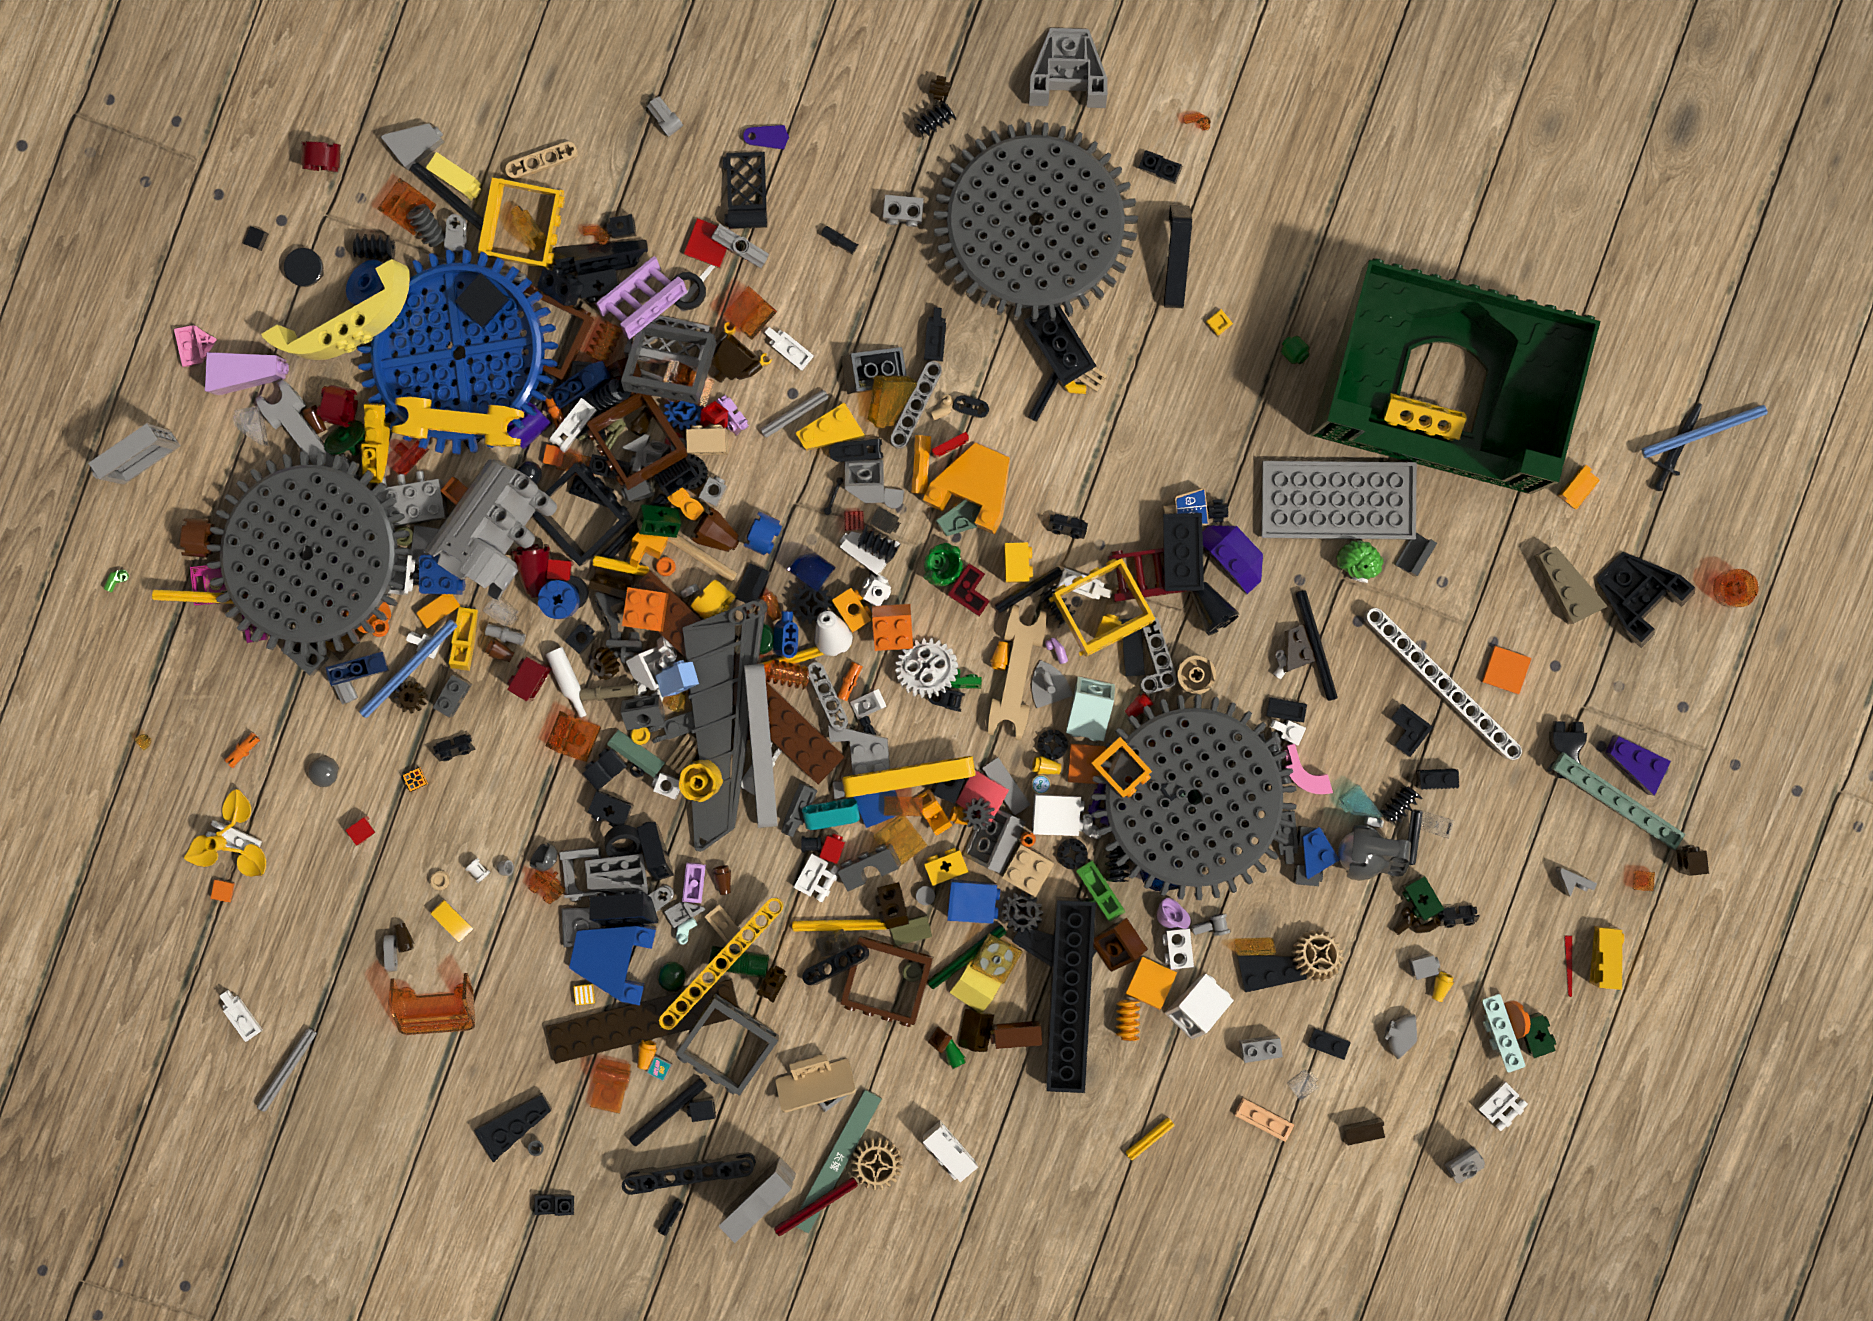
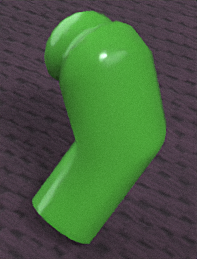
M126 570L111 572L103 589L113 592L117 583L128 580V572Z

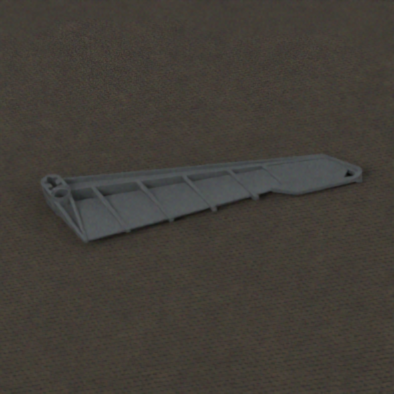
M755 599L683 627L687 659L685 662H693L699 682L698 685L690 688L691 695H689V699L692 698L695 729L692 730V734L696 733L699 760H710L719 768L723 779V784L715 795L703 802L692 800L694 848L699 852L704 851L728 834L736 825L749 732L744 665L758 664L764 618L768 608L766 602L762 599ZM755 606L760 607V610L754 611L751 613L749 612V610L754 608ZM737 610L742 612V620L736 618L735 613ZM742 624L741 640L735 642V625ZM741 644L739 675L733 679L734 647ZM738 681L736 714L732 715L733 683ZM735 718L734 746L731 751L732 719ZM733 754L732 775L730 778L731 755ZM700 837L706 840L707 843L701 845Z

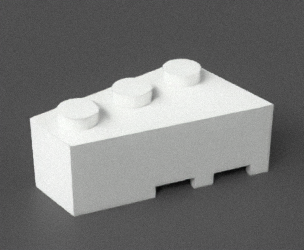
M941 1120L923 1135L924 1146L935 1155V1158L942 1166H946L949 1175L954 1180L958 1179L962 1182L978 1168V1163Z

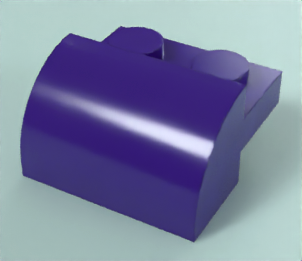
M528 402V405L534 408L537 414L532 416L522 410L524 418L519 419L525 427L523 429L517 428L512 421L507 426L510 437L521 439L520 447L523 449L552 425L549 419L530 402Z

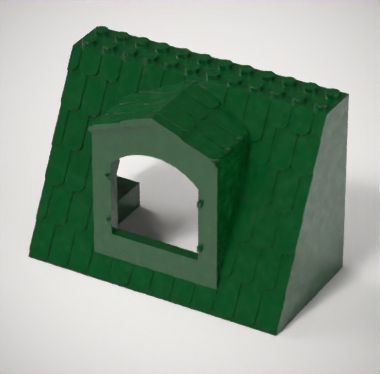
M1373 258L1362 267L1309 436L1407 462H1417L1418 465L1527 494H1533L1559 483L1601 321L1595 320V317L1591 315H1576V312L1573 310H1557V307L1554 305H1538V302L1535 300H1519V297L1516 295L1507 294V296H1504L1494 289L1482 290L1480 286L1475 284L1463 285L1461 281L1456 279L1444 280L1441 279L1442 276L1437 274H1430L1429 276L1422 274V271L1419 269H1403V266L1400 264H1384V261L1381 259ZM1433 343L1454 345L1472 354L1486 370L1471 433L1462 431L1459 440H1447L1438 434L1434 436L1428 435L1419 429L1415 431L1409 430L1400 424L1393 426L1384 420L1383 414L1390 393L1400 395L1411 350Z

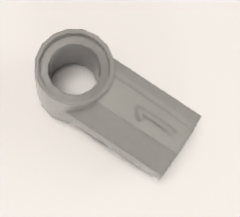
M660 96L654 98L647 105L648 110L659 122V126L668 137L684 126L676 114L670 111Z
M351 681L333 685L342 705L358 698Z

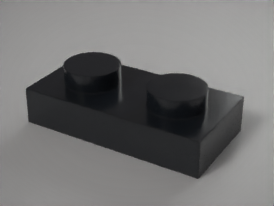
M1314 1028L1307 1046L1345 1060L1351 1042Z

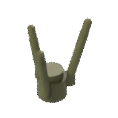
M622 419L606 427L611 433L607 441H605L609 450L626 426ZM587 433L580 436L578 440L581 441L588 437Z

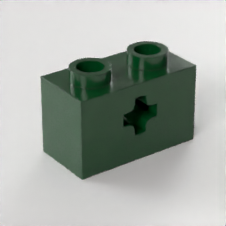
M641 504L636 518L639 534L677 538L681 526L678 508Z
M1421 874L1402 885L1404 889L1402 894L1407 902L1411 901L1414 906L1412 911L1417 919L1420 917L1425 921L1444 910L1424 875ZM1420 894L1423 895V896H1425V897L1423 898V901H1424L1423 903L1420 902V901H1418V900L1420 899V897H1419Z
M1539 1012L1529 1015L1530 1031L1523 1037L1529 1055L1535 1059L1556 1051L1554 1047L1556 1040L1548 1030V1027H1550L1548 1018ZM1537 1031L1541 1032V1034H1539V1038L1535 1037L1537 1035Z

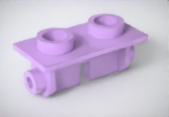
M725 395L716 401L729 411L727 428L734 432L736 436L741 430H745L749 426L747 419L740 411L734 415L733 411L737 409V406L730 397L727 398Z

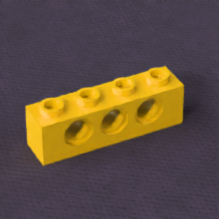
M1392 393L1389 395L1383 414L1384 420L1390 425H1404L1409 430H1423L1428 435H1442L1447 440H1459L1466 421V414L1464 412ZM1404 410L1411 412L1406 417L1400 415ZM1423 415H1427L1429 417L1427 421L1419 420V418ZM1441 420L1448 422L1445 426H1439L1438 423Z

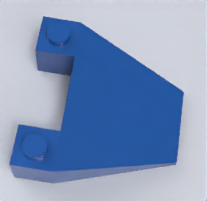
M638 924L577 930L569 969L617 1000L640 1005L644 983L626 980L633 945L652 949L657 927Z

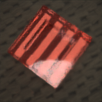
M844 511L845 531L864 530V511Z

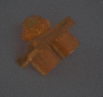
M537 870L529 879L531 882L528 889L533 893H537L542 889L546 892L543 900L548 904L555 900L557 901L565 892V889L560 886L561 881L556 878L559 874L557 871L551 875L547 871L543 873Z

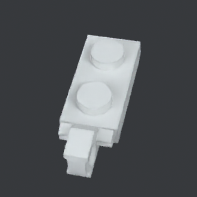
M770 327L765 331V334L772 339L769 344L801 371L814 357L787 333L781 330L776 333Z
M1064 568L1058 586L1065 584L1067 587L1072 584V580L1079 576L1084 578L1086 575ZM1097 579L1073 590V592L1098 600L1100 596L1110 599L1112 594L1111 590L1103 588L1105 583Z
M229 990L220 995V998L225 1003L222 1006L223 1012L245 1042L263 1030L238 996L234 997Z

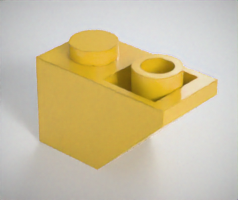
M1111 614L1101 616L1094 638L1121 625L1122 622L1118 621L1119 617Z

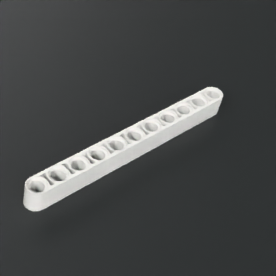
M1373 608L1365 612L1364 621L1491 746L1506 759L1516 760L1521 756L1522 749L1520 745L1382 610ZM1372 612H1376L1378 614V620L1376 622H1372L1370 620V614ZM1386 625L1392 628V633L1389 636L1385 635L1383 631ZM1400 638L1404 639L1406 642V645L1403 649H1400L1397 646V642ZM1413 652L1419 654V660L1416 663L1411 660ZM1428 665L1433 668V673L1430 676L1425 674V668ZM1441 679H1445L1447 682V686L1444 689H1441L1438 685ZM1455 692L1460 694V700L1457 703L1452 699V695ZM1471 705L1474 708V713L1468 716L1466 708ZM1482 719H1486L1488 722V726L1485 729L1480 727ZM1497 732L1501 734V740L1498 743L1493 738ZM1510 746L1515 748V753L1512 756H1509L1507 753V749Z

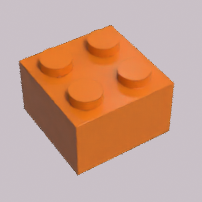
M627 587L622 626L663 632L668 593Z
M911 604L872 606L875 651L913 649Z

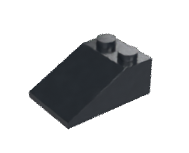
M902 347L850 353L841 356L847 394L908 385Z

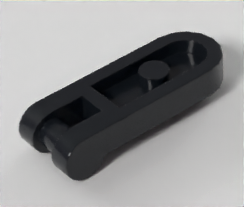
M882 439L835 443L829 450L830 457L835 462L884 458L883 452H881ZM867 446H873L874 453H868Z

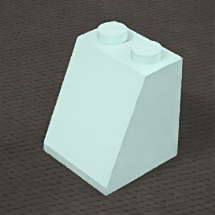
M1078 676L1066 733L1074 737H1086L1092 741H1104L1114 703L1115 684Z

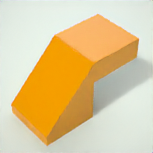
M930 789L914 798V801L936 836L952 827L947 815Z

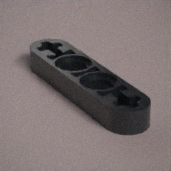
M856 944L807 968L802 975L804 983L807 985H818L866 961L869 957V949L865 945ZM859 950H862L860 956L852 957V955L857 954ZM842 956L847 958V964L844 967L840 964ZM827 963L832 968L829 974H826L824 971V966ZM819 972L820 975L814 976L813 980L809 979L811 973Z

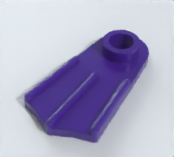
M785 125L747 128L743 138L749 145L784 150L789 135ZM749 134H755L756 138L754 140L749 139Z

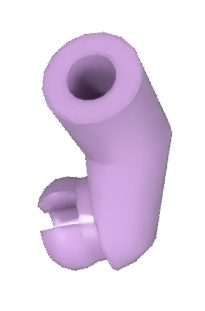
M1056 638L1045 641L1047 650H1055L1059 664L1068 662L1065 649Z

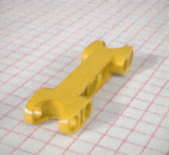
M400 397L395 399V405L405 407L409 416L404 424L392 426L391 432L411 438L427 439L428 430L485 435L484 444L490 446L516 447L521 444V439L509 436L507 426L513 419L524 418L523 411L505 406L488 405V413L479 414L431 409L432 400L425 398Z

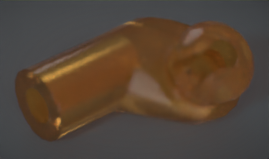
M583 226L584 236H595L602 245L609 241V234L602 226Z

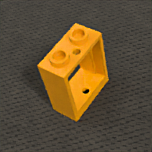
M1121 737L1091 763L1122 798L1132 796L1137 791L1135 787L1139 783L1143 785L1151 778L1149 775L1152 772L1151 769ZM1120 747L1144 770L1124 791L1101 767Z

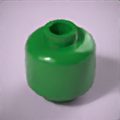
M1289 336L1282 342L1281 354L1291 364H1302L1309 357L1310 347L1299 336L1292 338Z

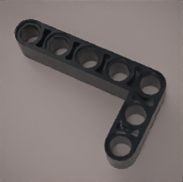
M1170 205L1169 225L1171 231L1164 308L1183 309L1192 232V214L1190 206Z

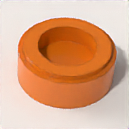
M663 557L658 560L656 569L662 576H671L676 570V564L671 558Z

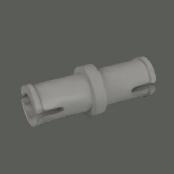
M488 624L485 630L486 636L501 639L502 642L508 641L523 646L526 634L511 631L508 627L501 628Z

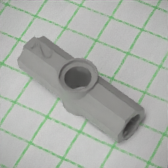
M721 224L717 226L711 237L712 240L726 247L733 254L744 258L760 269L769 256L767 252ZM737 241L744 243L745 248L743 251L736 249L735 244Z

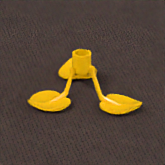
M235 789L227 796L222 807L224 819L232 822L221 831L216 832L215 836L207 837L206 835H200L196 837L191 843L184 859L194 865L208 867L215 864L218 860L217 851L238 852L241 854L237 858L239 871L249 877L262 876L266 869V858L262 849L255 844L246 845L244 851L226 847L227 841L222 836L236 822L243 823L251 815V805L248 799L240 790Z

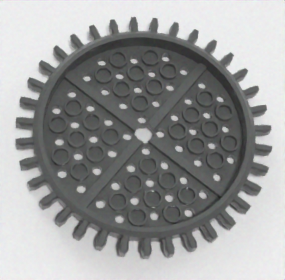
M1026 122L1024 127L1025 135L1016 137L1015 129L1011 124L1007 128L1009 139L1001 141L995 130L991 131L990 135L994 145L988 148L985 147L979 138L976 139L975 146L980 151V154L975 158L964 149L961 156L969 163L965 169L953 162L950 165V170L959 175V178L954 182L943 177L941 185L952 189L951 196L937 194L936 196L937 202L948 205V211H934L933 219L947 220V227L935 228L934 236L948 235L949 243L939 245L937 250L938 253L952 250L954 258L947 260L944 263L945 269H950L956 265L960 266L962 272L954 277V283L958 284L968 277L973 283L966 291L968 297L972 296L978 288L986 293L981 299V307L984 308L991 298L1000 301L997 306V315H1001L1004 312L1006 304L1015 306L1014 320H1019L1022 308H1029L1032 310V322H1036L1038 319V309L1047 308L1050 321H1055L1056 311L1054 307L1063 305L1065 313L1070 317L1073 315V307L1070 302L1078 299L1085 310L1089 308V301L1085 297V294L1092 291L1099 300L1103 299L1104 293L1097 285L1103 280L1108 286L1114 288L1117 283L1108 274L1111 268L1124 274L1126 266L1116 261L1117 255L1120 254L1131 258L1133 250L1121 246L1122 239L1136 241L1137 233L1124 231V225L1136 224L1138 221V216L1136 215L1125 216L1124 208L1135 206L1136 200L1135 198L1121 199L1120 193L1129 190L1131 184L1130 182H1124L1116 186L1113 179L1122 173V168L1119 166L1110 172L1106 170L1104 165L1110 161V153L1103 155L1100 160H1097L1092 155L1097 149L1098 143L1096 141L1091 143L1087 150L1078 146L1082 141L1083 133L1078 132L1074 141L1069 142L1064 140L1066 126H1061L1056 138L1048 136L1049 126L1048 123L1044 122L1041 128L1042 135H1032L1031 124ZM1053 150H1057L1060 152L1056 154L1053 152ZM1031 151L1033 154L1028 156L1026 152ZM1003 153L1006 157L1000 158L999 155ZM1068 161H1074L1075 164L1069 165ZM1046 163L1048 166L1043 168L1041 164ZM1019 165L1020 169L1015 170L1014 166ZM991 167L993 172H988L986 169ZM1087 172L1090 176L1084 177L1083 173ZM1056 175H1061L1063 178L1058 180ZM1034 177L1035 181L1030 182L1029 178ZM1003 179L1008 180V183L1003 184L1001 181ZM980 182L981 186L977 187L974 183ZM1102 184L1105 188L1099 189L1098 185ZM1074 186L1078 190L1074 192L1071 190V187ZM1044 189H1049L1050 193L1045 194ZM1018 191L1023 192V195L1018 196L1016 193ZM993 193L996 195V198L992 199L989 195ZM968 196L969 200L964 201L962 197ZM1090 198L1093 202L1089 204L1086 202V199ZM1064 201L1065 205L1061 206L1058 202ZM1036 203L1038 207L1033 208L1031 204ZM1009 205L1011 209L1005 210L1004 207ZM983 208L984 212L979 213L977 209ZM1105 210L1108 214L1102 215L1101 211ZM1037 212L1044 221L1041 225L1033 226L1029 222V217ZM1079 213L1080 217L1076 218L1073 214ZM1047 215H1052V216H1053V219H1052V220H1048V219L1046 218V216H1047ZM1024 217L1026 221L1020 222L1019 218ZM998 220L999 224L994 225L992 221ZM970 222L972 226L966 227L965 223ZM1094 225L1095 229L1091 230L1088 226ZM1062 227H1067V228H1068V231H1067V232H1063V231L1061 230V228H1062ZM1039 229L1041 233L1035 234L1034 230ZM1013 232L1014 236L1009 237L1007 233ZM985 234L987 238L981 239L980 235ZM1107 236L1110 238V241L1106 242L1103 238ZM1077 239H1082V240H1083V243H1082V244H1078V243L1076 242V240H1077ZM1054 241L1056 245L1050 246L1049 242ZM1026 243L1029 245V248L1024 249L1022 245ZM1000 246L1002 250L996 251L995 247ZM972 248L974 253H969L967 250ZM1097 251L1098 255L1093 256L1091 252ZM1069 253L1071 257L1065 258L1064 254ZM1037 256H1043L1044 260L1039 261ZM1015 258L1017 262L1011 263L1010 259ZM987 260L990 264L984 265L982 262ZM1084 265L1086 270H1081L1079 266ZM1052 268H1058L1059 272L1054 273ZM1030 270L1032 274L1026 275L1025 271ZM1002 272L1005 276L999 277L997 274ZM1067 280H1073L1074 284L1069 285ZM1045 282L1047 286L1041 287L1040 283ZM1017 284L1020 288L1016 290L1012 286Z
M304 451L300 452V465L293 466L292 459L287 454L283 455L284 469L277 471L273 461H266L270 474L263 478L259 471L252 469L250 472L256 483L251 488H249L247 483L239 480L236 484L245 494L239 500L235 496L227 494L225 496L226 500L234 505L230 514L223 510H217L216 512L220 518L227 519L224 529L219 527L210 528L212 533L222 535L221 545H207L208 550L220 552V561L209 562L207 567L212 569L221 568L222 577L211 580L210 584L212 586L225 584L227 592L218 596L216 600L219 603H224L232 599L235 606L229 609L225 615L228 618H233L241 612L245 618L237 626L239 631H245L251 623L257 627L250 640L258 642L264 632L269 634L270 638L266 645L267 649L274 650L278 639L285 640L283 654L291 655L294 642L301 643V656L308 657L310 652L309 644L317 643L318 654L325 656L327 652L325 641L333 640L336 651L341 652L344 650L341 637L348 634L352 643H360L355 629L361 625L366 632L373 634L375 630L368 622L370 617L374 614L378 619L386 621L388 619L387 616L378 608L384 601L392 606H397L398 604L394 598L387 595L390 588L394 587L398 590H404L405 585L401 582L394 581L396 571L402 573L407 571V566L397 565L398 555L411 554V550L405 547L398 548L397 539L410 536V534L406 530L395 532L393 523L403 520L405 516L402 513L389 515L387 509L397 502L396 498L390 497L384 502H381L378 498L387 488L384 483H379L373 490L367 486L374 476L372 472H365L362 478L358 480L354 475L359 468V464L354 461L351 462L346 473L340 471L343 457L335 455L332 467L325 466L326 454L323 452H318L316 465H309L308 453ZM320 477L321 482L317 484L316 479ZM294 483L295 488L290 490V485ZM334 487L337 488V492L335 494L332 493V488ZM266 490H268V491H269L268 495H267V496H264L263 493H264ZM310 493V499L306 500L305 496ZM352 497L353 502L348 504V499ZM281 500H284L283 506L279 505ZM325 503L327 507L325 510H322L321 506ZM258 506V511L254 513L253 508ZM368 507L369 512L364 514L363 510ZM296 510H300V515L296 517ZM339 514L343 516L341 520L337 519ZM271 516L274 517V521L272 523L269 522V518ZM312 520H316V525L312 527ZM245 522L248 524L246 529L243 528ZM358 524V529L354 531L353 526ZM287 526L290 527V531L288 533L285 532V528ZM329 530L332 531V535L330 537L327 536V532ZM262 532L264 536L262 539H259L258 535ZM374 534V540L370 541L369 536ZM305 536L306 541L301 543L300 539ZM345 540L348 541V545L346 547L343 546V542ZM275 543H279L278 549L274 548ZM304 546L312 548L313 557L310 560L305 561L299 555ZM320 546L322 551L317 553L316 549ZM253 549V554L249 556L248 551ZM361 550L364 551L363 557H359V552ZM291 553H295V558L291 560ZM337 557L338 561L334 564L332 559ZM266 559L269 560V564L267 566L264 565V561ZM379 561L380 566L376 568L375 562ZM308 563L311 564V568L309 570L306 569V565ZM240 565L243 567L241 572L238 571ZM353 567V573L349 574L348 569ZM282 569L285 570V574L283 576L280 575V571ZM324 573L327 574V578L325 580L322 579V575ZM257 575L259 579L257 582H254L253 578ZM366 577L370 579L368 584L364 583ZM300 579L301 584L296 586V581ZM340 583L343 584L342 590H338V585ZM271 586H274L273 592L269 591ZM316 590L317 594L313 597L311 592ZM244 592L248 593V597L246 599H244L243 597ZM358 594L359 599L355 601L354 595ZM290 596V601L286 603L285 598ZM332 600L333 604L329 607L327 602ZM261 602L264 603V607L262 609L259 608V604ZM303 606L306 607V611L304 613L301 612V608ZM345 610H348L349 612L347 617H344L343 612ZM277 612L280 614L278 619L275 618ZM319 616L322 617L321 623L317 622V618ZM294 622L296 627L292 630L291 624Z
M1195 695L1194 708L1187 709L1184 706L1185 700L1183 696H1177L1178 710L1169 711L1166 700L1162 699L1159 701V706L1162 710L1161 715L1155 717L1152 710L1146 706L1143 708V712L1148 719L1147 722L1140 725L1134 716H1130L1128 721L1135 728L1134 732L1127 735L1123 729L1117 728L1115 730L1117 736L1121 737L1132 750L1138 751L1139 758L1152 771L1149 774L1151 778L1143 785L1139 783L1135 787L1137 791L1129 798L1127 796L1122 798L1103 777L1094 776L1092 778V781L1105 784L1104 794L1095 793L1091 795L1092 800L1105 801V810H1097L1092 815L1094 818L1107 816L1109 824L1107 827L1100 828L1097 833L1098 835H1105L1108 832H1112L1115 841L1107 844L1105 850L1112 851L1117 846L1122 849L1124 854L1115 862L1117 866L1123 865L1128 859L1135 864V867L1129 872V878L1133 879L1136 877L1140 870L1148 874L1147 879L1144 881V888L1148 889L1152 885L1154 878L1163 881L1160 888V895L1163 896L1167 894L1169 885L1175 884L1178 885L1177 898L1181 900L1185 897L1186 886L1195 888L1194 896L1196 900H1202V886H1211L1213 897L1220 898L1219 883L1226 881L1231 893L1237 892L1233 878L1241 875L1244 882L1248 885L1252 884L1253 881L1247 873V869L1254 865L1259 872L1265 873L1267 871L1265 866L1259 862L1261 856L1265 853L1270 859L1277 860L1279 857L1276 852L1269 849L1272 841L1275 840L1279 844H1287L1288 840L1283 836L1277 835L1276 832L1279 825L1286 828L1293 827L1294 825L1290 820L1281 818L1283 809L1294 810L1297 807L1296 804L1283 802V793H1292L1297 790L1296 786H1282L1281 777L1289 776L1293 773V769L1285 768L1281 771L1278 770L1276 761L1284 759L1287 753L1286 751L1278 752L1272 756L1268 747L1275 744L1278 738L1276 736L1269 737L1265 742L1260 739L1258 734L1264 730L1266 726L1264 722L1258 724L1253 731L1246 726L1247 721L1252 715L1250 711L1244 713L1239 721L1232 717L1236 709V704L1233 702L1229 704L1225 714L1217 711L1219 705L1218 697L1212 699L1210 710L1201 709V695ZM1183 720H1186L1188 722L1187 727L1182 726L1181 723ZM1209 727L1214 728V734H1209ZM1166 730L1171 731V737L1165 736ZM1236 734L1241 735L1240 741L1235 740ZM1193 737L1198 738L1197 744L1192 743L1191 739ZM1149 740H1154V747L1148 745ZM1107 742L1105 748L1107 749L1112 743ZM1219 744H1223L1225 746V749L1223 751H1220L1218 749ZM1120 747L1114 753L1115 756L1112 762L1106 760L1101 766L1109 769L1108 774L1124 791L1130 785L1125 782V778L1129 776L1133 782L1143 772L1142 768ZM1176 747L1181 748L1182 752L1180 754L1175 752ZM1245 751L1251 752L1250 758L1245 757ZM1202 754L1208 755L1207 761L1202 760ZM1159 757L1165 758V762L1163 764H1160L1158 762ZM1230 760L1235 763L1233 768L1228 766ZM1187 763L1192 766L1190 771L1185 769ZM1256 767H1259L1261 769V773L1259 775L1255 773ZM1213 770L1218 772L1216 778L1211 775ZM1170 773H1173L1175 775V779L1173 781L1169 780L1168 775ZM1240 777L1244 778V784L1238 783ZM1196 780L1201 781V787L1195 786ZM1153 783L1159 786L1156 791L1152 789ZM1168 783L1164 789L1170 797L1176 793L1177 798L1172 801L1166 798L1161 791L1162 784ZM1266 784L1271 786L1270 791L1265 790ZM1223 787H1226L1228 789L1227 794L1222 793L1221 790ZM1180 790L1185 791L1184 797L1178 795ZM1191 790H1198L1201 793L1202 800L1199 804L1193 805L1188 801L1187 796ZM1136 793L1142 795L1141 800L1135 799ZM1249 794L1254 795L1255 799L1253 801L1248 799ZM1206 797L1211 798L1212 802L1210 804L1205 803ZM1163 800L1168 801L1167 807L1162 806ZM1120 803L1125 804L1124 810L1118 808ZM1233 804L1238 805L1237 811L1232 810L1231 806ZM1189 807H1194V814L1188 812ZM1146 810H1150L1152 812V815L1150 817H1146ZM1259 811H1263L1265 813L1263 818H1260L1258 816ZM1216 814L1221 815L1222 818L1220 821H1217L1215 819ZM1173 817L1178 818L1177 824L1172 823ZM1129 820L1135 821L1134 827L1128 825ZM1244 820L1248 822V826L1246 828L1242 827L1241 825L1242 821ZM1201 823L1205 825V829L1203 831H1200L1198 829V826ZM1158 826L1162 829L1160 834L1155 832V828ZM1227 830L1232 833L1230 838L1225 836ZM1184 833L1188 835L1187 841L1182 840ZM1141 836L1145 838V843L1140 844L1138 841ZM1253 837H1256L1258 839V843L1256 845L1252 843ZM1210 840H1213L1215 842V846L1213 848L1209 847L1208 842ZM1167 843L1171 844L1172 849L1170 851H1167L1165 849V845ZM1237 847H1240L1242 850L1239 855L1235 853ZM1194 850L1198 851L1196 858L1192 856V851ZM1150 853H1153L1155 855V859L1153 861L1149 860L1148 858ZM1220 857L1225 859V863L1222 865L1218 862ZM1177 860L1182 862L1179 868L1175 866ZM1203 867L1208 868L1207 874L1202 873Z

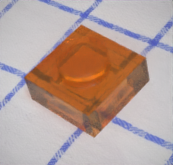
M1634 870L1632 889L1654 891L1655 872Z

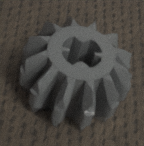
M973 798L971 803L967 802L965 804L968 809L962 810L963 813L967 814V816L963 817V820H969L967 823L968 827L973 826L974 830H978L980 827L981 830H985L986 825H992L989 819H995V816L991 815L990 812H993L995 809L988 808L991 803L990 801L984 803V798H979V800ZM976 811H981V817H976V815H978Z

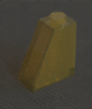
M875 376L868 420L877 428L893 426L915 390L917 382L909 376Z

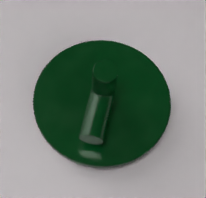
M353 420L347 423L350 425L349 427L338 426L326 438L324 450L331 455L341 454L350 450L353 456H356L360 451L355 445L365 441L364 424L361 421Z

